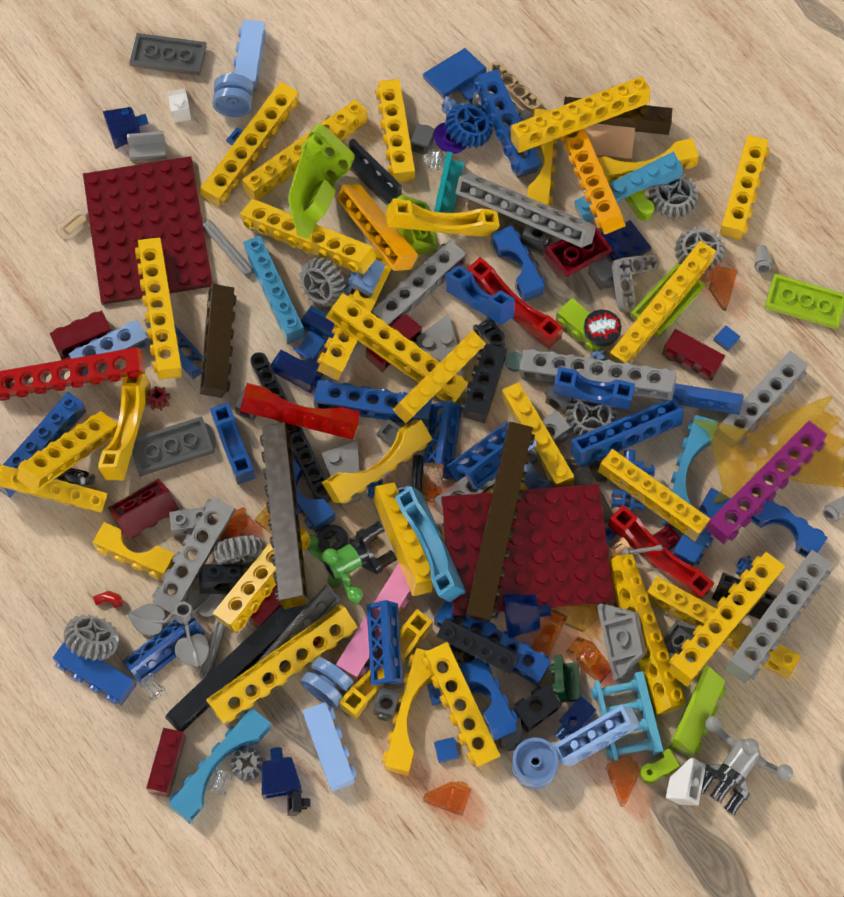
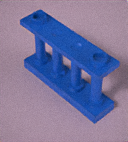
M507 421L447 465L456 482L467 476L472 487L477 490L496 476L509 424ZM535 439L533 445H529L528 451L537 445Z

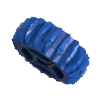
M463 102L459 105L456 104L449 110L445 119L446 134H450V139H455L456 144L461 143L462 147L465 145L469 149L471 147H482L489 141L493 133V125L489 122L487 112H483L482 107L477 108L476 104L473 106L469 102L466 105Z

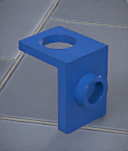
M309 331L298 349L294 347L293 350L308 361L313 362L324 345L325 340Z

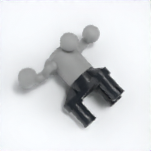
M710 716L706 719V729L714 732L727 745L733 748L722 764H706L701 793L705 794L713 779L720 780L712 794H710V797L715 799L720 792L716 801L721 804L729 790L733 789L734 794L726 806H724L726 811L735 816L744 800L747 801L750 793L745 779L756 763L759 767L776 774L782 781H788L793 777V769L789 765L782 764L778 767L761 757L759 744L755 739L736 740L721 728L722 722L718 717Z

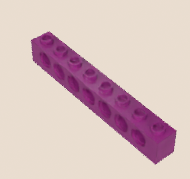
M809 420L709 520L706 530L723 544L728 540L733 541L739 534L738 530L741 527L746 528L752 520L751 517L754 514L758 515L764 509V504L767 501L770 503L776 497V491L779 488L783 490L789 483L788 479L791 476L796 477L802 469L801 466L804 463L807 465L813 459V454L816 451L820 452L825 447L826 443L824 441L827 434ZM765 481L771 482L772 485L767 484ZM727 519H731L735 523H730L727 521Z

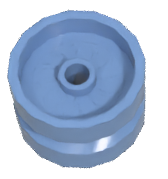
M224 74L217 77L214 82L212 102L215 111L228 117H241L250 113L254 89L252 81L239 74Z
M318 657L311 665L313 672H306L300 682L316 698L336 708L342 699L341 693H347L354 683L336 665L324 658Z
M533 737L521 742L513 753L512 771L519 784L529 789H540L549 785L557 774L559 761L557 751L550 742L542 738Z

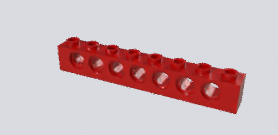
M135 347L0 371V401L9 400L12 396L27 397L29 393L45 394L47 390L52 389L54 391H63L65 387L70 386L72 388H81L87 383L98 385L102 384V381L105 380L116 382L120 381L122 377L138 378L140 374H145L143 351ZM126 361L125 368L120 370V364ZM107 365V370L101 373L102 367ZM88 368V374L83 376L84 369ZM70 371V376L65 379V373ZM51 374V380L46 382L47 376ZM33 377L32 384L28 385V380ZM15 381L14 386L10 389V383Z

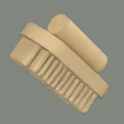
M80 209L75 210L58 224L56 232L62 239L69 240L89 224L88 213Z

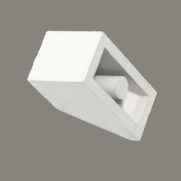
M186 89L168 91L173 122L178 123L191 120Z
M690 758L670 777L666 799L678 805H699L706 765L695 758Z

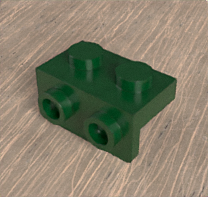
M562 654L554 655V663H551L552 675L555 676V682H552L553 693L557 694L561 703L580 701L578 663H565Z

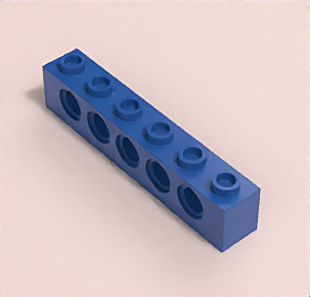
M498 70L479 74L473 83L474 90L479 94L482 107L486 109L489 122L496 131V137L503 146V152L511 163L512 171L516 174L517 178L537 172L542 164L535 149L531 148L519 153L511 142V125L521 122V119Z
M318 380L314 397V408L330 409L344 407L359 411V416L380 420L389 419L393 422L405 423L392 410L394 407H389L388 404H398L408 393H394L387 389L376 390L369 386L358 387L350 383L339 384L331 380ZM333 394H339V395H340V396L337 397V398L331 397ZM352 397L359 398L357 401L350 400ZM432 399L405 424L412 420H422L425 427H428ZM371 400L378 401L376 404L369 403Z
M67 392L3 465L18 469L22 461L28 460L37 451L43 450L49 443L55 442L64 433H68L87 412L83 402ZM0 487V491L9 498L16 492Z
M674 397L672 401L664 400L572 439L571 455L580 468L605 458L612 449L619 452L682 425L684 409Z
M445 601L434 618V625L440 628L444 619L448 617L452 619L456 617L463 618L464 622L462 624L471 629L478 627L481 630V634L489 638H496L499 643L521 653L522 655L514 673L537 687L539 686L552 662L546 654L535 652L528 643L523 641L520 643L514 639L515 637L511 633L500 631L490 621L485 623L464 618V616L453 617L452 601ZM529 658L534 664L530 666L525 665L523 660Z

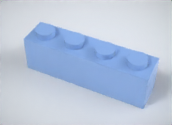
M243 20L242 27H239L240 42L237 41L236 44L238 56L234 57V67L236 69L232 71V74H239L249 78L253 83V91H257L266 33L265 22Z
M326 702L303 710L304 719L331 792L355 784L354 777L357 774L353 764H348L347 758L350 755L346 745H341L340 738H343L339 726L335 727L333 719H336L332 707L328 708Z

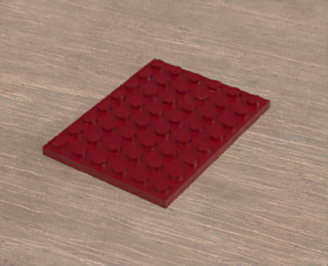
M191 156L83 173L102 305L141 299L142 296L146 295L145 291H141L140 280L143 279V275H139L137 266L141 262L140 259H136L135 248H138V240L161 238L169 294L211 287L213 281Z
M599 484L522 490L521 500L516 502L515 509H518L517 519L512 521L511 528L514 529L513 537L507 543V548H510L507 560L504 559L502 567H506L504 578L499 579L498 586L501 587L499 599L495 598L494 606L497 607L496 613L613 603L614 594ZM492 492L441 496L446 547L466 590V593L452 601L453 617L465 616Z

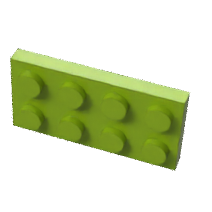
M678 263L673 266L630 313L631 318L635 321L679 268L680 265ZM700 279L697 280L654 334L656 337L660 338L706 288L704 282Z
M774 273L764 309L837 330L844 309V293Z

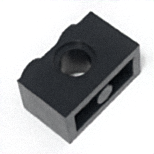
M202 564L199 573L200 594H228L243 576V565Z
M547 684L542 688L538 686L530 693V697L526 700L522 698L514 704L515 708L513 710L517 718H521V725L527 733L561 708V702ZM537 703L541 706V710L534 711L530 705Z

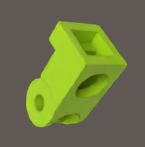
M645 189L624 198L641 221H649L652 218L654 204L645 197Z
M670 748L661 753L662 759L653 764L647 763L642 766L639 777L643 783L653 784L679 769L680 766Z

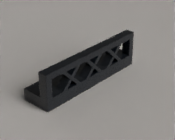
M351 139L349 141V149L354 153L355 158L350 170L386 205L402 195V185L355 139Z
M723 572L712 599L719 602L723 596L727 598L730 595L728 591L734 583L739 584L741 580ZM767 591L748 615L760 620L777 595ZM734 601L735 604L741 605L738 601Z

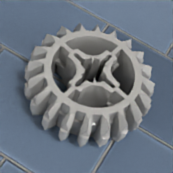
M684 174L667 184L652 186L649 189V200L656 207L655 212H661V216L668 215V219L671 216L677 219L679 215L684 218L686 213L690 214L692 209L696 207V202H698L696 183H691L692 179H686Z
M694 226L692 231L687 229L685 233L682 232L674 248L678 264L683 263L701 240L716 250L714 261L705 270L704 274L708 270L710 272L714 271L724 259L725 245L724 242H721V236L716 237V231L711 233L710 227L707 230H703V226L699 230ZM694 241L693 245H690V247L687 248L685 247L687 244Z
M325 257L314 258L306 262L301 268L299 282L302 283V286L300 288L304 289V294H307L308 300H313L314 305L318 304L319 307L325 308L331 307L336 303L341 294L346 292L345 286L347 284L343 282L345 277L340 274L342 270H338L337 264L333 265L332 260L328 261Z
M576 398L572 400V403H569V410H566V422L571 426L570 430H573V436L577 434L581 436L618 420L616 418L618 412L614 411L615 407ZM578 411L581 413V416L583 417L581 423L578 421L576 416V413ZM602 412L606 415V423L602 422L600 417Z
M258 536L231 537L214 546L213 560L215 564L243 565V569H248L263 552L266 545L264 540Z
M81 614L80 617L75 616L67 623L63 642L66 643V648L71 649V653H77L78 657H85V660L90 658L92 661H95V659L102 661L103 658L108 659L115 653L119 644V633L116 631V627L112 626L111 622L105 621V618L100 619L98 616L92 617L90 614L88 616Z

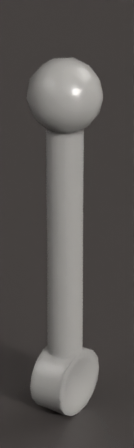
M657 545L655 547L635 550L624 549L622 555L663 550V546Z

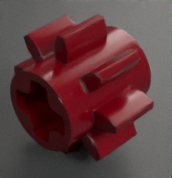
M155 386V389L152 391L148 390L150 397L146 398L148 404H151L152 410L157 408L162 411V408L169 406L167 400L171 399L170 393H166L165 387L161 389Z

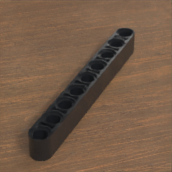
M261 352L254 353L250 358L252 372L259 386L266 387L272 393L279 394L280 398L288 401L267 356ZM258 362L264 363L261 366L255 365ZM265 378H271L268 382L263 381ZM293 425L295 428L289 430L292 454L301 468L303 477L314 499L324 498L329 503L331 497L328 492L323 496L318 494L319 491H327L322 484L327 478L302 427ZM295 442H303L300 446L294 445ZM304 458L311 459L309 462L302 461V459ZM312 474L319 475L316 479L310 478Z
M308 604L284 609L283 606L279 607L166 714L165 719L176 730L182 732L186 730L210 707L206 699L250 669Z

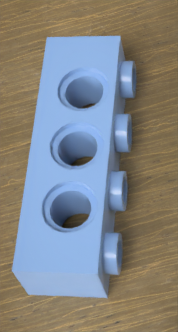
M136 320L126 323L124 327L118 330L108 332L107 335L101 338L93 339L83 347L75 348L69 353L70 358H77L135 347L143 350L149 347L150 343L139 321ZM125 338H130L128 341H122ZM112 346V349L105 350L107 347ZM88 368L84 369L83 376L88 374Z
M621 705L554 744L553 747L557 751L561 764L573 766L639 728L640 724L633 709Z

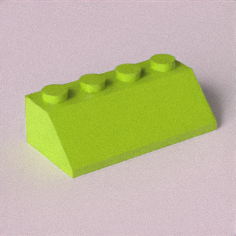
M707 665L699 676L669 745L671 750L688 758H692L694 753L699 754L703 745L700 739L702 735L706 736L708 733L705 726L706 719L716 715L719 708L716 706V702L718 699L722 700L726 688L723 687L725 680Z

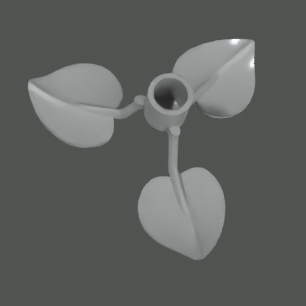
M199 589L190 594L188 603H178L175 606V611H171V614L166 619L164 610L156 604H146L128 613L129 619L134 628L141 634L155 636L161 633L162 624H167L175 616L177 622L185 625L187 638L178 640L175 645V654L181 662L193 667H200L208 657L209 644L202 634L190 636L188 622L191 619V612L194 614L198 612L200 616L206 618L213 617V612L222 602L221 594H200Z

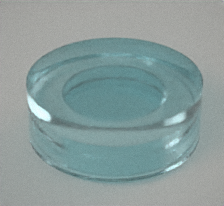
M519 352L509 353L505 359L506 368L513 372L519 371L523 355Z

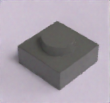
M388 419L378 430L377 437L392 446L401 427Z

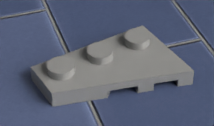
M358 440L321 453L330 477L337 472H359ZM355 493L351 496L352 499L349 502L341 503L342 507L359 501L360 493Z

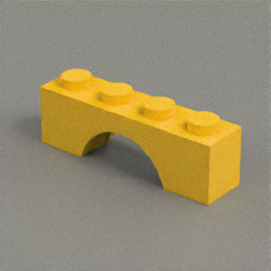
M103 522L92 542L97 553L103 556L108 554L121 564L126 562L139 572L144 570L157 580L163 578L165 572L168 569L171 570L175 564L173 562L175 553L159 546H155L152 550L144 553L130 551L124 546L122 530Z

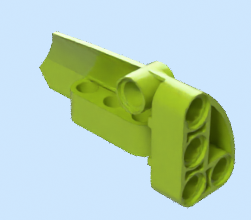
M322 124L314 125L307 140L301 144L302 153L288 196L291 216L299 237L307 239L310 238L316 223L327 213L336 193L334 188L336 182L349 171L355 158L354 153Z

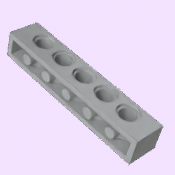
M451 240L446 244L443 243L433 256H428L424 264L416 267L407 279H403L394 291H389L382 302L376 303L371 313L377 318L384 320L391 327L395 319L402 317L405 313L409 315L446 281V274L459 265L463 266L466 263L467 253ZM428 272H433V273H435V274L429 275V274H427V273H428ZM405 295L408 296V298L403 299L401 298V296ZM393 307L395 310L390 311L388 308Z
M790 350L743 400L739 415L730 414L718 426L715 436L732 450L736 445L741 446L747 439L746 435L748 432L753 433L759 426L758 422L761 419L765 420L771 413L770 409L773 406L777 407L782 402V396L785 393L789 394L794 389V383L797 380L800 382L806 376L807 372L805 370L808 364ZM784 373L789 374L791 377L784 376ZM771 386H776L779 390H774ZM759 399H764L767 403H762ZM747 412H753L755 416H750ZM735 425H741L743 429H738Z
M214 496L212 500L208 499L203 507L205 512L202 517L198 516L194 522L193 527L195 529L192 534L186 536L183 542L185 547L182 552L178 551L173 559L174 566L171 570L168 569L162 578L165 580L161 587L158 586L152 595L154 597L153 603L170 613L175 611V606L178 603L184 602L200 573L202 564L207 562L214 546L218 543L236 511L235 508ZM212 514H217L218 522L215 525H210L208 522V518ZM205 531L208 533V539L206 542L201 543L198 540V535ZM191 549L198 551V557L195 560H190L188 557V552ZM182 566L188 569V574L184 578L178 575V570ZM171 584H175L178 588L175 595L168 593V587Z

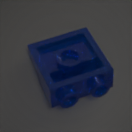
M631 220L625 222L626 226L605 235L601 232L613 249V252L609 254L612 262L616 259L642 256L651 251V246Z

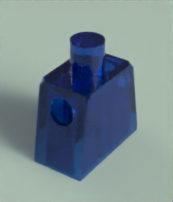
M132 107L103 111L115 149L128 144L127 134L141 133L139 127L149 124L146 114L135 116Z
M534 594L503 595L505 624L509 638L539 630L541 628L540 617L551 616L550 604L539 605Z
M580 696L559 720L561 727L554 735L560 741L587 726L597 716V710ZM571 720H576L577 724L575 726L569 725V722Z
M281 747L270 749L271 760L262 762L261 793L263 799L287 796L292 791H301L303 793L292 757L284 758Z

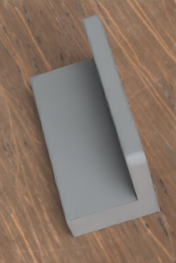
M163 131L127 134L130 161L167 158L166 141Z

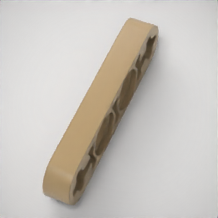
M495 61L489 64L488 72L493 71V69H499V74L503 81L505 79L513 81L510 85H504L510 97L524 110L534 114L535 109H540L541 101L539 97L502 63ZM518 90H522L525 92V94L523 96H518L515 92Z

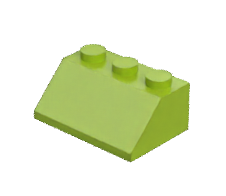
M400 195L396 198L411 200L419 207L429 210L427 202L405 195ZM397 228L418 255L437 252L439 244L435 232Z

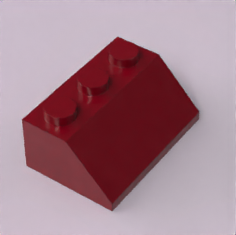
M596 228L591 244L579 247L561 239L546 247L544 259L554 273L567 278L612 253L613 249Z
M158 478L109 506L108 510L124 536L129 539L138 536L146 528L154 527L158 521L169 518V512L177 511L179 508L169 489Z

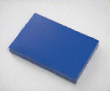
M463 48L422 75L423 79L445 98L476 79L479 74L487 72V70L466 48Z

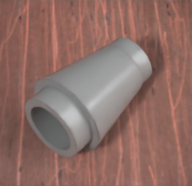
M759 245L756 247L754 268L758 273H768L773 263L767 246Z
M844 496L824 506L822 513L829 522L838 521L844 514Z

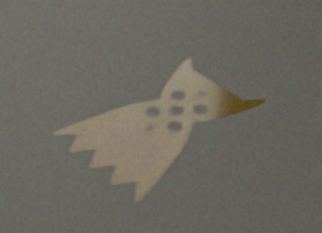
M833 396L819 399L782 415L763 428L759 434L724 423L699 419L693 420V423L709 433L723 487L713 503L721 502L734 496L809 420L827 434L824 441L826 445L820 452L816 451L813 454V459L807 465L804 463L801 466L802 469L796 477L791 476L788 480L807 484L844 487V477L842 476L844 473V458L836 454L844 445V439L830 433V430L841 421V418L824 412L825 407L831 402ZM769 434L777 435L779 441L776 445L768 443L767 436ZM746 437L750 440L751 446L748 449L740 446L739 440ZM760 447L765 448L768 452V456L764 459L759 458L756 454V450ZM730 454H735L736 460L732 461L729 458ZM748 461L756 463L757 470L750 473L746 470L745 465Z

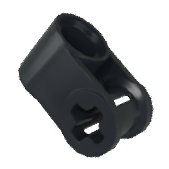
M486 317V320L482 323L473 325L474 332L485 343L504 348L505 335L496 325L495 321Z

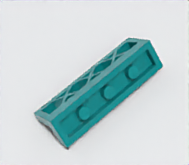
M452 152L446 153L434 212H455L458 198L456 189L459 177L463 174L464 162L452 160Z

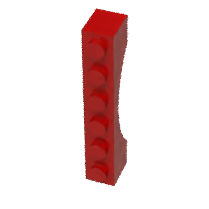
M481 257L467 268L469 272L473 273L476 283L486 294L493 296L501 290L515 299L514 317L512 319L548 350L562 338L563 327L549 315L535 310L521 300L504 283L495 269Z
M246 383L240 407L241 412L351 440L354 439L360 414L359 411L344 407L319 409L301 406L280 398L266 387Z
M624 505L609 520L608 527L619 537H623L633 549L662 545L647 530L640 519ZM664 546L663 550L639 553L677 587L700 600L705 598L715 584L699 569L685 563Z

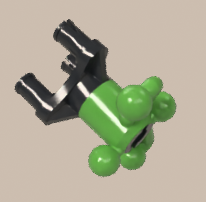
M380 521L366 529L362 528L357 531L356 535L349 539L350 543L337 551L329 548L322 553L317 549L319 545L318 538L315 535H309L311 541L307 549L325 565L329 573L327 578L329 586L337 588L343 582L347 597L354 605L359 604L363 597V592L359 587L352 586L348 574L359 567H363L377 575L383 571V568L397 561L396 555L392 550L378 558H375L369 543L378 539L377 535L385 532Z

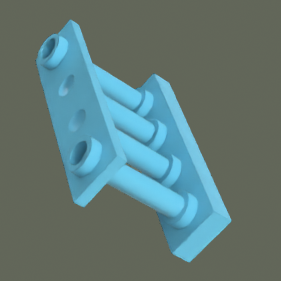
M643 671L636 672L633 680L628 683L601 688L599 680H595L591 688L592 698L597 700L600 717L621 706L606 707L603 696L631 690L637 694L638 699H636V702L621 705L631 707L633 711H641L643 719L639 722L640 727L634 731H646L648 739H646V742L615 747L614 742L609 744L608 747H605L607 759H611L612 765L617 764L619 755L648 750V752L651 751L652 757L660 756L663 752Z

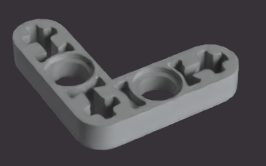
M656 255L634 256L613 261L612 275L617 306L620 312L629 313L636 308L632 274L657 270L659 268V259ZM634 260L638 263L637 270L633 267ZM645 262H651V265L645 266ZM620 265H626V268L620 269ZM622 281H624L627 285L625 291L622 289L621 286Z

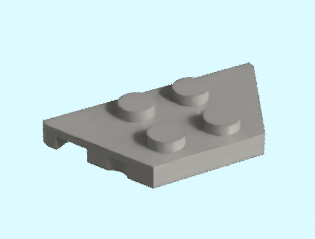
M449 314L416 337L418 347L430 353L439 362L457 346ZM462 367L456 374L466 380L465 371Z
M597 604L613 681H618L647 654L639 613L607 604Z

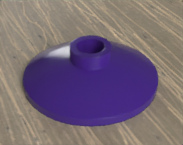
M446 122L436 126L433 139L441 150L452 152V154L465 150L467 145L462 147L461 143L456 144V140L450 139L451 135L446 134Z

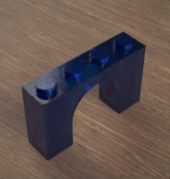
M310 306L301 319L304 330L310 331L324 339L326 344L328 338H333L334 336L331 332L335 324L326 318L327 314ZM281 349L271 363L276 375L309 393L314 388H317L318 380L322 381L323 373L317 371L320 365L317 363L319 357L313 360H301Z

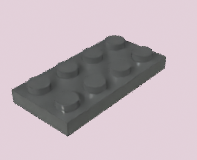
M137 33L129 63L131 67L200 76L207 44L202 41Z
M202 416L138 436L132 450L139 477L214 453Z

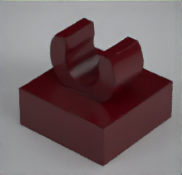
M669 524L653 535L667 550L678 544L681 539Z

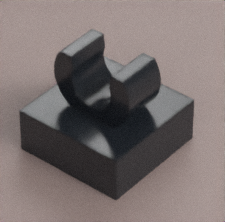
M292 791L287 795V816H297L302 810H307V807H311L310 798H301V791Z

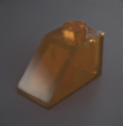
M715 265L714 271L709 272L707 282H710L709 291L721 309L726 311L738 270Z
M424 463L422 493L428 502H434V499L442 494L444 464Z
M549 608L533 641L532 650L537 653L542 652L550 657L568 616Z
M631 756L608 763L606 766V771L620 807L625 806L640 772L637 761H633Z
M451 781L425 793L423 802L463 816L472 788H469V785L463 781Z

